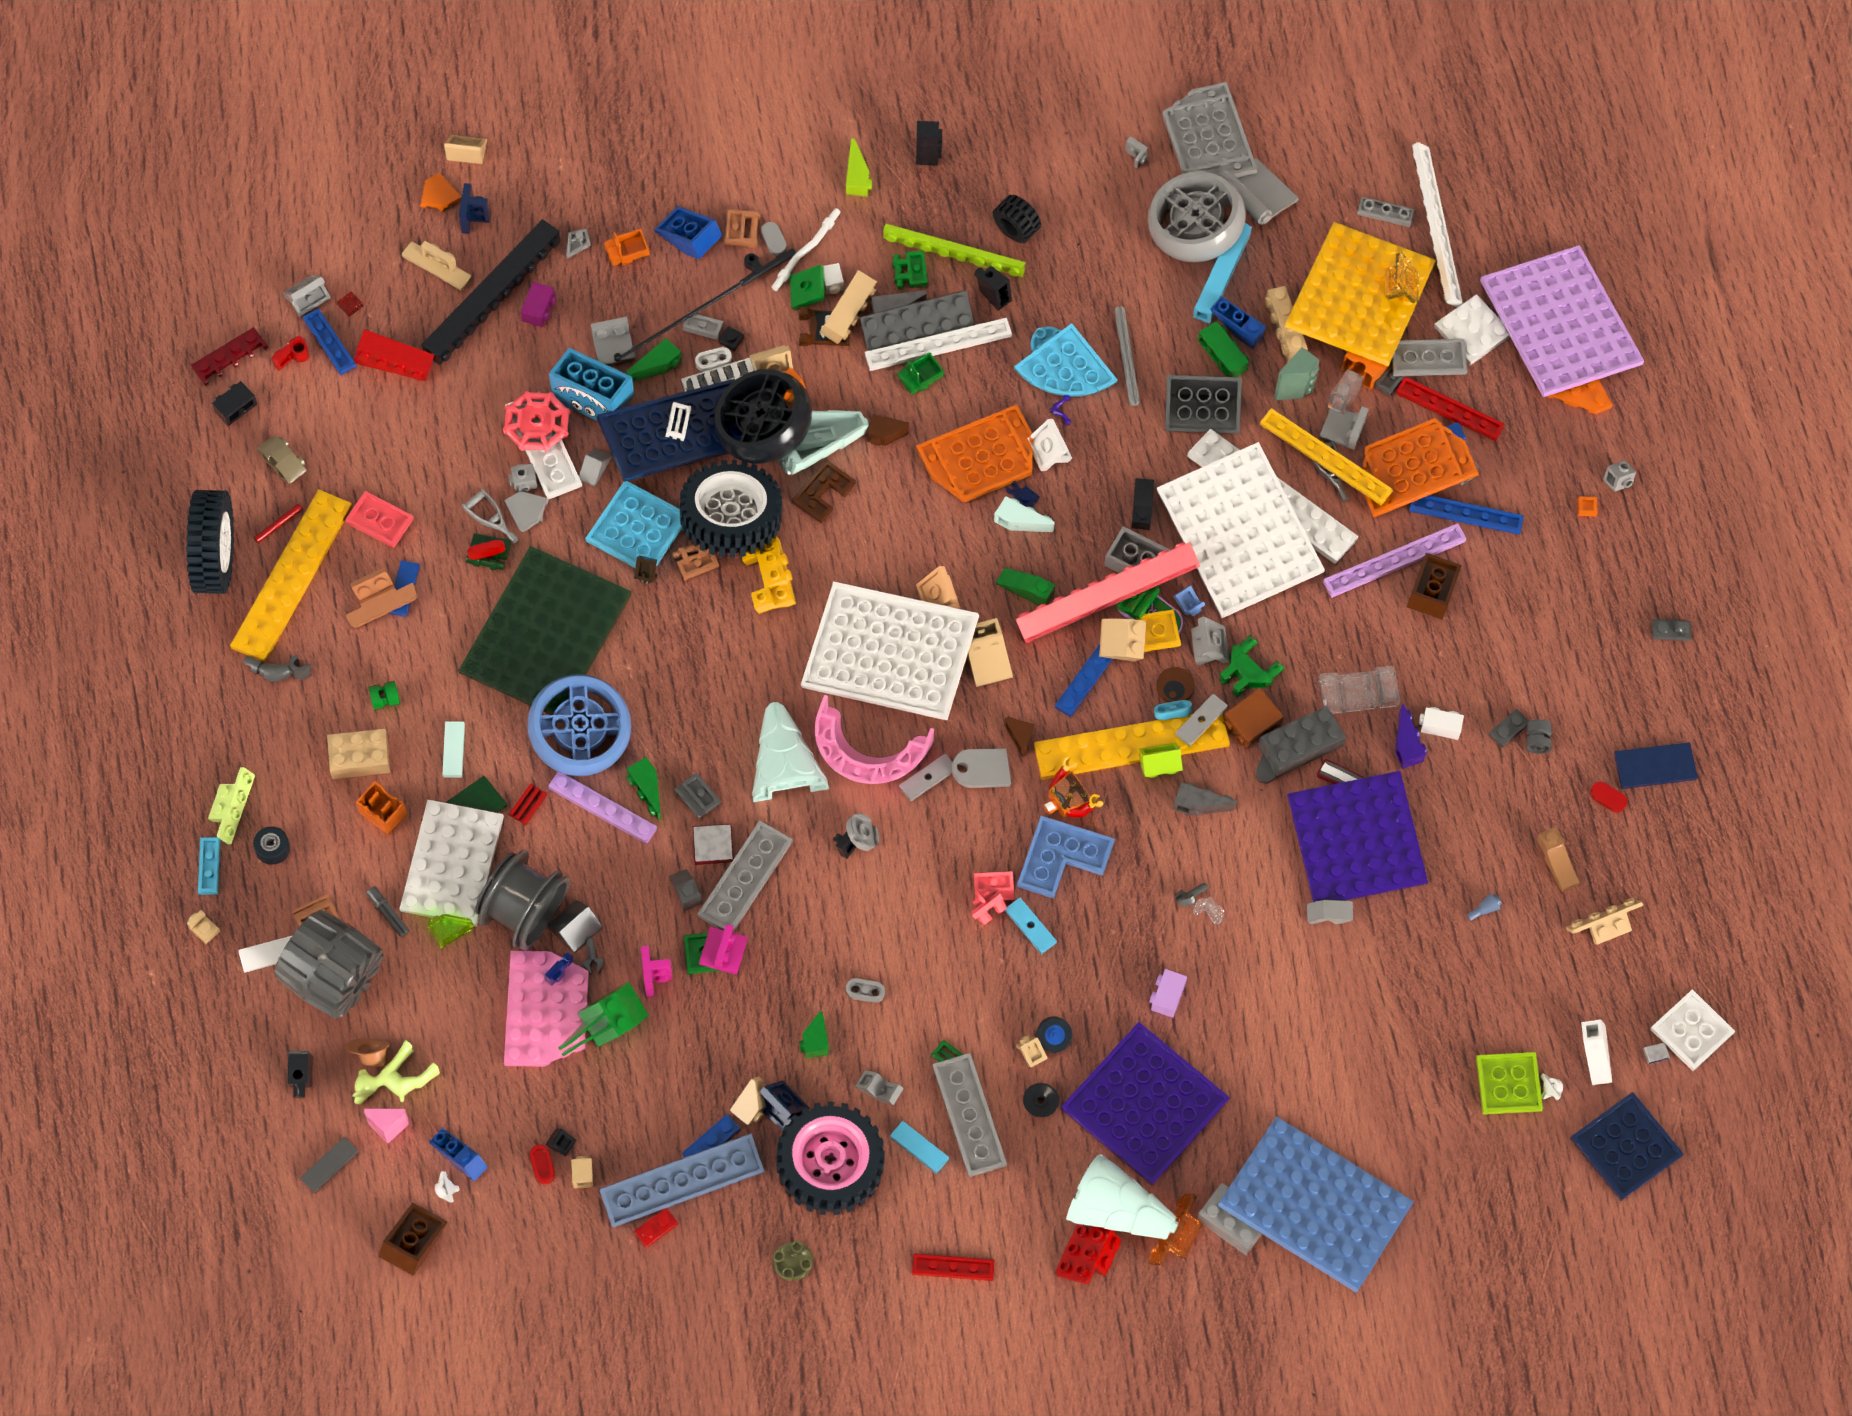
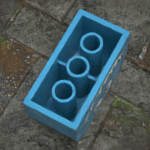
M571 348L567 349L549 373L551 390L555 397L566 407L598 421V414L626 407L634 396L631 376Z

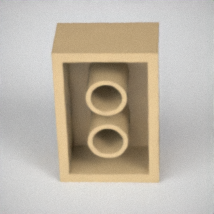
M386 729L327 735L329 767L332 779L390 773Z

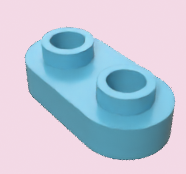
M1188 700L1163 703L1154 707V715L1158 720L1178 717L1185 718L1193 711L1192 703Z

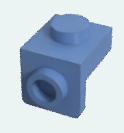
M1187 586L1173 595L1184 615L1191 614L1194 616L1202 611L1201 607L1205 605L1204 601H1199L1191 586Z

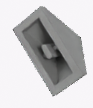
M596 448L586 454L579 474L580 481L596 487L612 459V455Z

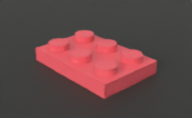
M365 491L345 519V522L376 540L395 548L414 520V517Z

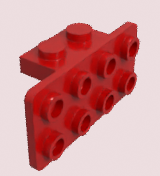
M1077 1223L1055 1274L1060 1278L1083 1284L1090 1282L1094 1271L1106 1276L1116 1251L1120 1247L1121 1239L1113 1230Z

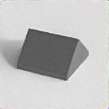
M577 900L547 925L573 953L586 943L587 938H592L603 928L591 909Z

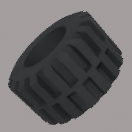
M1008 195L993 211V218L999 229L1015 242L1026 243L1041 227L1040 217L1035 209L1027 201L1016 195Z

